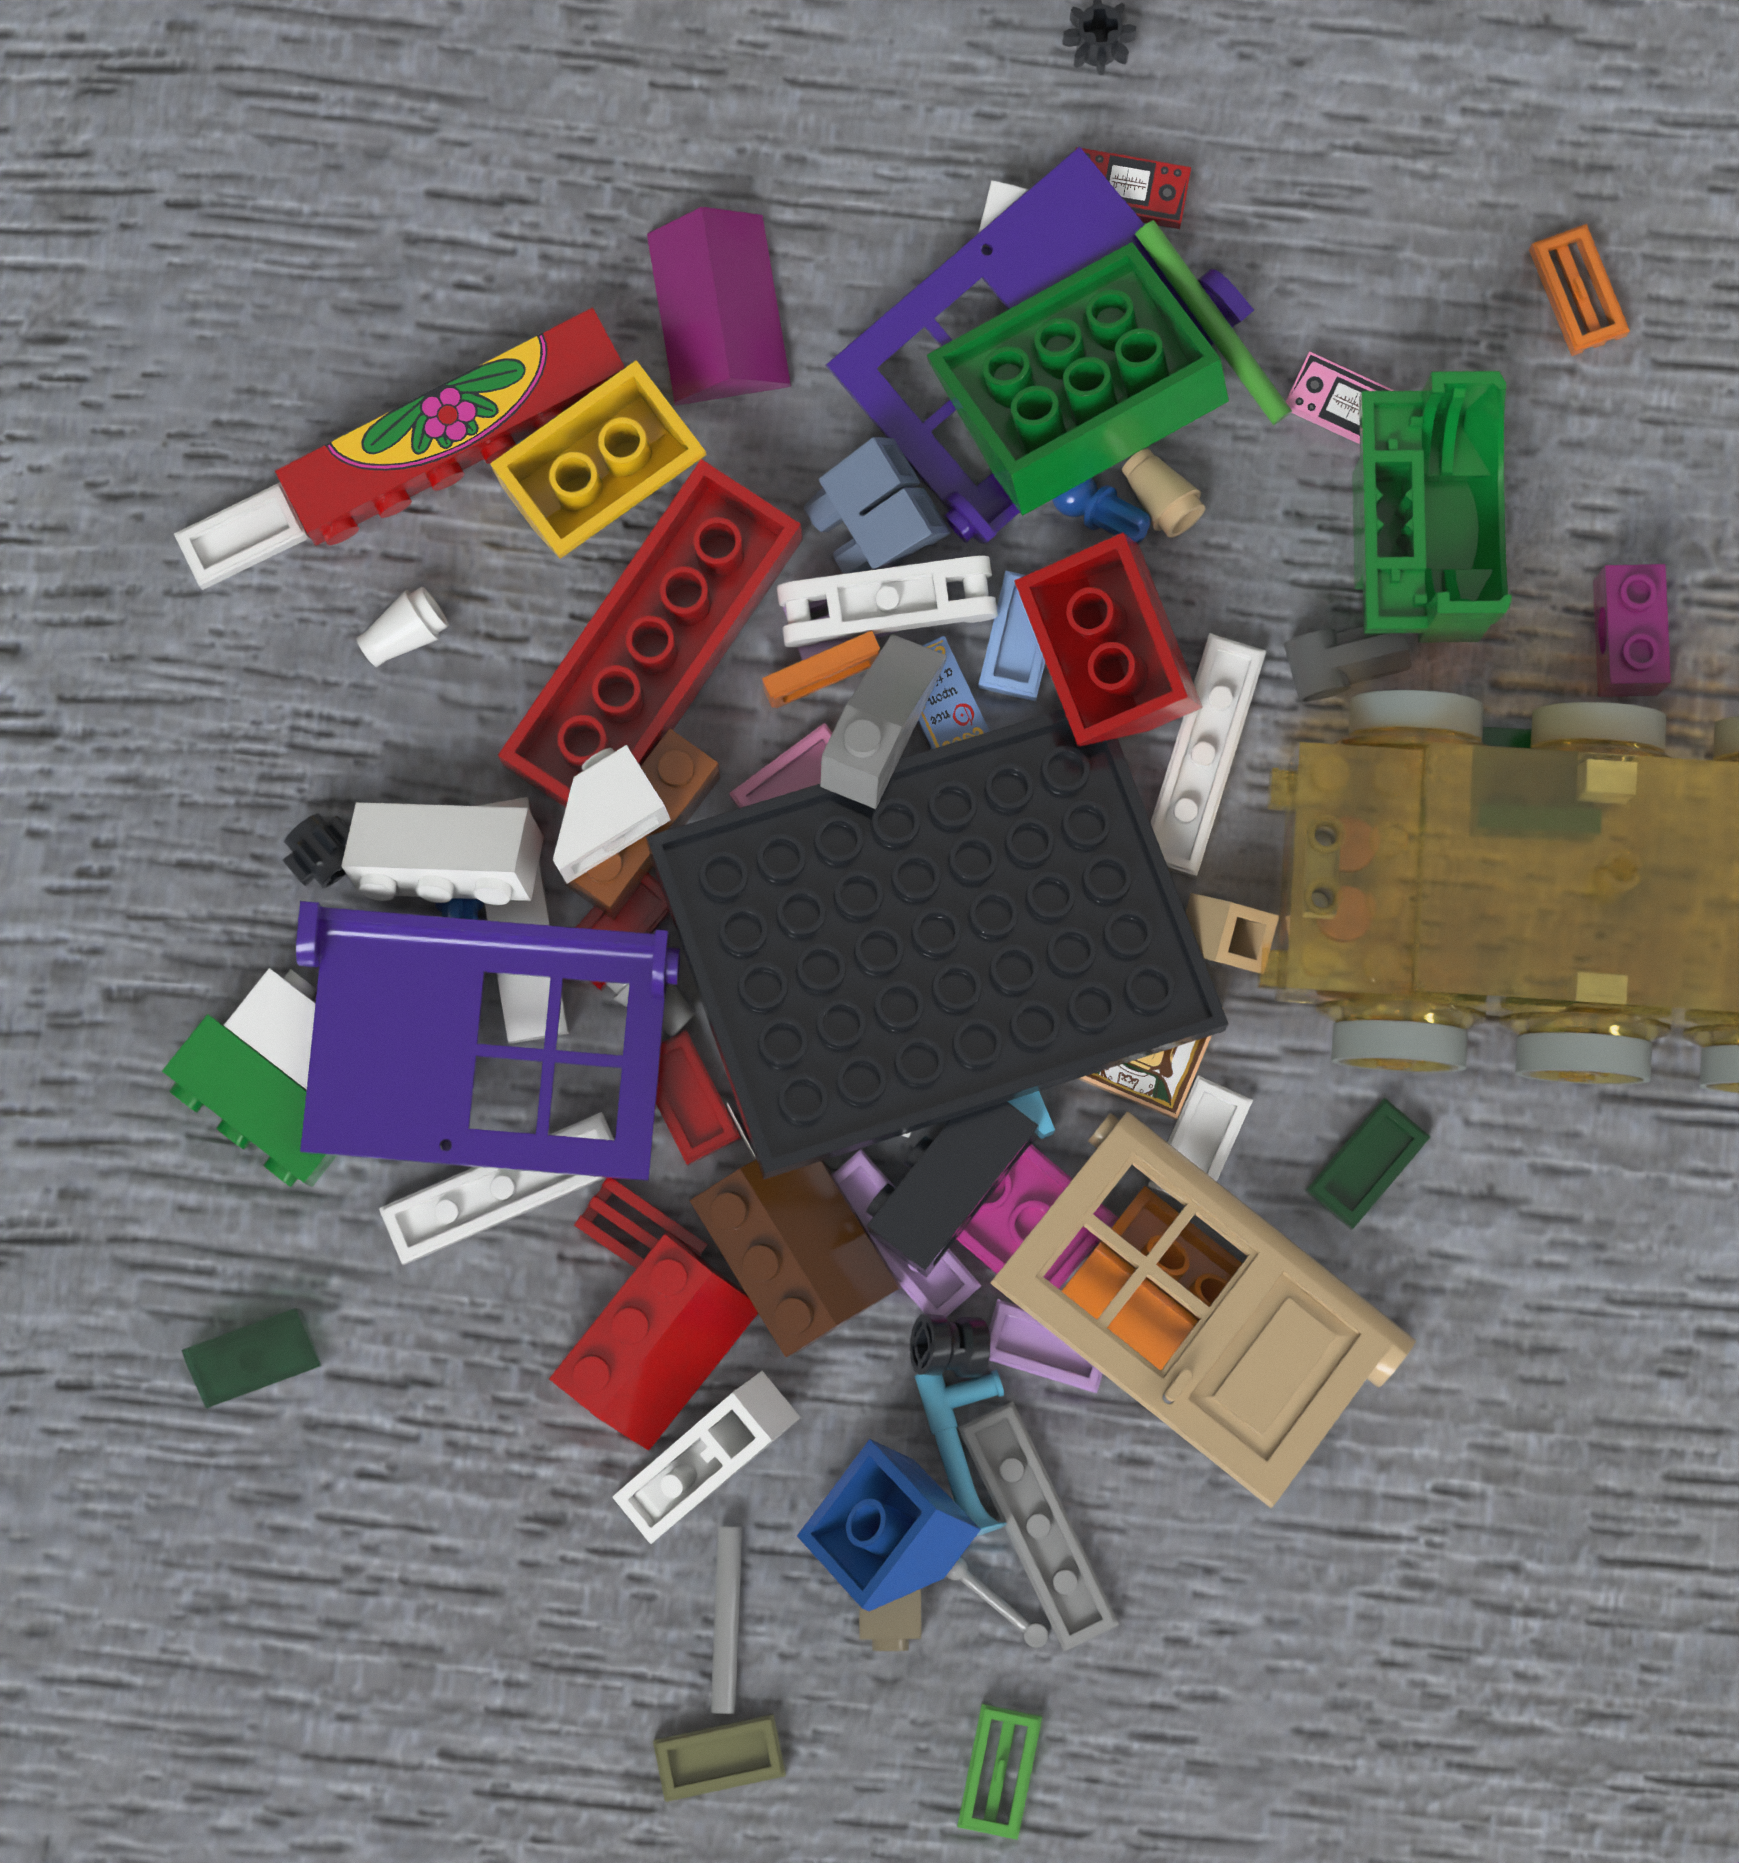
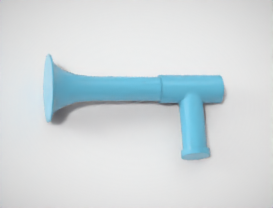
M997 1369L979 1378H973L950 1386L945 1385L942 1374L938 1376L915 1375L932 1435H935L954 1502L981 1529L977 1536L1006 1526L1007 1523L997 1522L989 1516L979 1500L957 1432L958 1424L953 1411L954 1408L990 1397L1004 1396L1003 1386Z

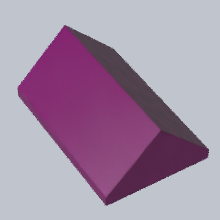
M700 207L647 233L675 406L791 387L763 215Z

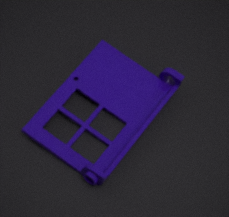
M1080 146L825 365L886 438L895 439L910 466L949 510L943 517L954 533L965 543L972 538L981 544L987 543L1001 528L1020 513L993 473L976 486L931 433L933 429L956 410L951 400L947 401L926 421L922 422L877 368L923 328L929 332L940 347L951 342L950 336L934 318L982 278L1004 305L1011 309L1132 242L1211 346L1214 344L1136 237L1135 233L1145 224ZM1209 269L1198 279L1232 328L1254 311L1236 287L1219 271Z
M300 901L296 939L298 966L305 967L319 966L300 1152L649 1181L667 984H678L681 949L670 947L669 933L665 930H656L655 934L327 908L322 907L319 902ZM485 973L550 978L544 1049L478 1044ZM563 979L629 984L623 1055L557 1050ZM476 1057L542 1062L536 1134L470 1129ZM555 1063L622 1069L615 1140L549 1135Z

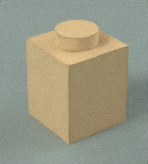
M1190 893L1185 913L1203 959L1264 974L1279 915L1225 900Z

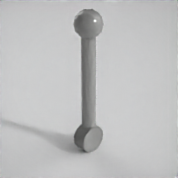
M960 1557L946 1575L947 1578L955 1581L961 1580L1021 1630L1024 1640L1029 1646L1039 1648L1046 1644L1048 1631L1042 1624L1030 1623L967 1570L968 1566L963 1558Z

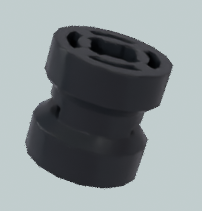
M921 1314L914 1323L910 1337V1358L914 1371L918 1375L938 1376L945 1370H949L957 1377L979 1378L985 1372L990 1356L991 1340L986 1322L979 1317H959L955 1322H948L943 1315Z

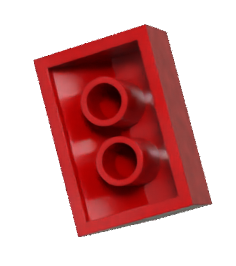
M1124 532L1014 580L1077 745L1084 746L1147 732L1203 708L1140 546Z
M666 1232L550 1376L549 1380L596 1418L649 1451L758 1315V1312L743 1290L670 1232Z

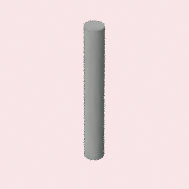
M718 1526L711 1713L733 1714L736 1707L742 1527Z

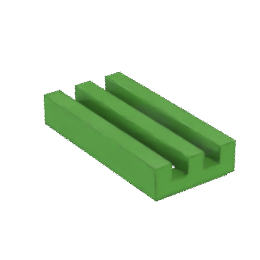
M981 1703L957 1827L1018 1840L1042 1715L1024 1713L1018 1710ZM993 1719L1003 1721L984 1818L981 1819L972 1817L991 1720ZM1015 1724L1027 1728L1008 1824L996 1822L1014 1728Z

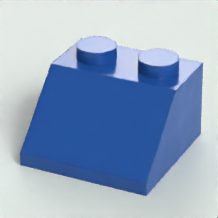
M869 1439L798 1533L797 1537L862 1609L872 1611L944 1579L981 1529L914 1459Z

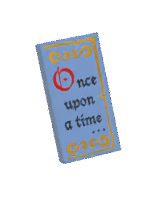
M945 636L922 645L947 655L945 665L917 721L930 749L990 732Z

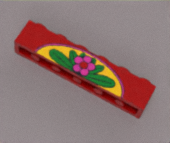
M592 307L275 470V473L314 545L317 546L325 541L327 545H335L355 535L359 530V523L377 514L381 518L393 516L406 509L412 503L410 497L429 487H432L434 491H438L457 483L464 477V469L483 459L487 464L492 463L516 446V442L533 434L619 373L625 366Z

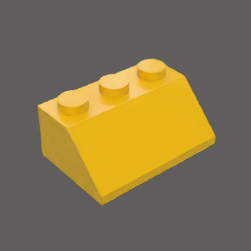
M635 360L494 460L490 465L501 487L533 530L561 559L707 454L638 361Z

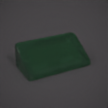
M299 1308L285 1311L181 1350L184 1361L206 1409L322 1367L304 1313Z

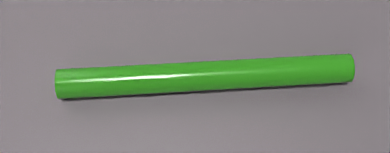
M1154 220L1145 224L1135 233L1136 237L1273 425L1286 418L1292 412L1291 408Z

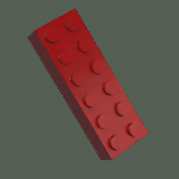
M701 459L499 752L498 757L503 766L565 808L573 778L583 772L582 765L594 754L607 748H613L614 751H617L627 745L641 767L669 728L674 730L802 542L801 524Z

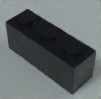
M1007 1101L947 1120L948 1123L934 1141L928 1136H924L904 1162V1165L910 1169L896 1189L887 1183L866 1210V1213L873 1217L867 1224L869 1233L926 1278L1039 1135V1125Z

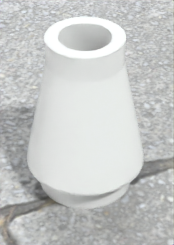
M421 586L412 593L405 590L369 629L358 636L356 640L367 659L375 667H378L389 659L439 640V632L448 627L449 623L435 599Z

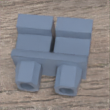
M872 437L820 477L818 480L823 488L804 505L805 512L820 532H829L844 521L852 534L853 539L833 552L834 560L843 574L898 567L905 558L924 546L933 545L951 534L925 489L914 488L921 482L894 438Z

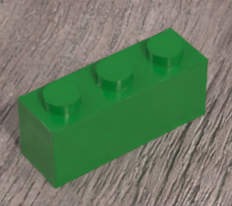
M209 1014L205 1016L162 1070L163 1073L175 1081L169 1090L172 1095L196 1113L199 1112L203 1105L222 1118L216 1127L219 1132L243 1150L246 1149L250 1142L269 1155L263 1166L290 1187L298 1179L313 1187L337 1157L336 1155L300 1152L306 1089Z

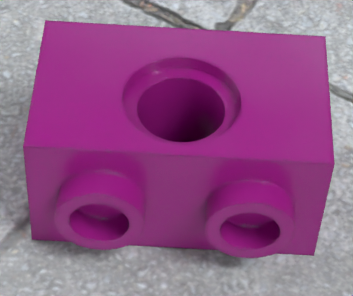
M1666 564L1605 565L1593 580L1598 697L1658 696L1671 683Z

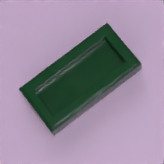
M1383 1098L1305 1191L1352 1230L1431 1136L1386 1098Z

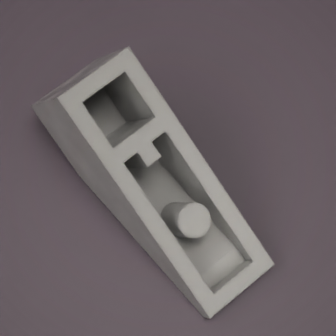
M891 634L847 702L823 751L820 787L874 809L877 808L945 665L947 655Z

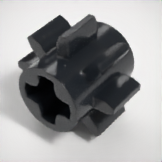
M1093 0V6H1090L1084 12L1080 8L1072 7L1070 21L1078 29L1063 31L1062 44L1067 47L1076 46L1074 67L1078 68L1086 63L1095 66L1099 75H1104L1106 65L1114 59L1124 65L1128 62L1129 51L1122 43L1135 40L1136 26L1131 24L1123 25L1122 18L1125 9L1123 3L1113 8L1102 4V0ZM1101 29L1107 41L1096 42V36L1092 33V30Z
M319 813L306 818L285 838L284 843L292 853L286 856L283 862L304 886H307L314 878L322 888L333 885L346 875L341 865L349 835L348 827L338 816L333 817L328 823Z

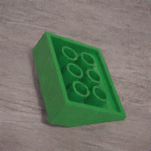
M1132 242L927 354L929 364L992 473L1022 516L1229 402L1221 358Z

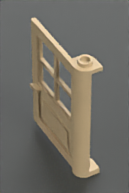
M1127 1111L1121 1120L1110 1113L1088 1140L1097 1150L990 1284L1267 1506L1272 1508L1366 1379L1376 1387H1381L1409 1354L1416 1343V1339L1130 1112ZM1131 1165L1135 1166L1185 1206L1147 1256L1143 1255L1093 1215ZM1194 1215L1248 1256L1210 1307L1156 1265ZM1083 1226L1137 1268L1098 1319H1095L1043 1277ZM1146 1277L1200 1319L1161 1371L1107 1328ZM1163 1395H1165L1167 1400L1171 1401V1404L1163 1401Z

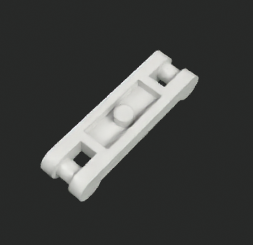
M980 555L780 584L777 586L778 601L780 606L786 607L788 625L782 628L785 646L804 647L823 641L857 637L871 630L873 634L958 622L974 623L994 619L998 616L996 598L989 596L987 578L992 576L989 556ZM963 582L965 599L949 601L946 583ZM827 599L829 618L811 620L809 603Z

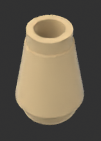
M1149 448L1137 452L1124 464L1122 473L1127 477L1143 510L1149 514L1154 530H1163L1169 538H1173L1188 530L1203 515L1205 506L1199 500L1201 496L1200 490L1158 456H1155Z

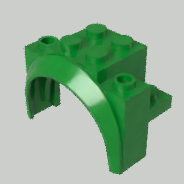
M1432 371L1422 391L1361 392L1359 396L1360 458L1352 473L1354 583L1355 589H1363L1364 634L1418 633V643L1479 642L1490 625L1495 624L1510 609L1512 594H1508L1504 495L1506 382L1500 371Z

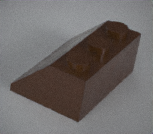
M757 1159L689 1200L785 1358L804 1350L902 1288L824 1160L763 1179Z

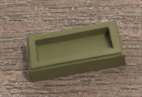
M774 1714L653 1740L665 1802L786 1776Z

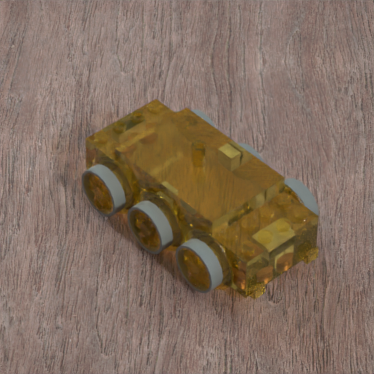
M1427 690L1373 691L1350 698L1348 737L1340 739L1333 744L1300 742L1288 762V770H1279V768L1274 767L1269 773L1267 809L1285 810L1278 950H1270L1268 956L1269 948H1262L1261 971L1258 973L1257 988L1275 989V1001L1316 1004V1012L1334 1023L1331 1061L1333 1063L1363 1069L1401 1072H1454L1465 1070L1467 1063V1030L1487 1022V1015L1500 1016L1499 1023L1501 1027L1518 1035L1515 1068L1517 1076L1565 1083L1641 1084L1651 1082L1652 1042L1670 1035L1672 1027L1684 1028L1683 1038L1701 1048L1700 1088L1739 1094V716L1728 717L1715 722L1713 761L1673 758L1665 754V713L1643 706L1611 702H1569L1541 706L1532 712L1531 749L1489 746L1482 742L1484 705L1479 700L1453 693Z

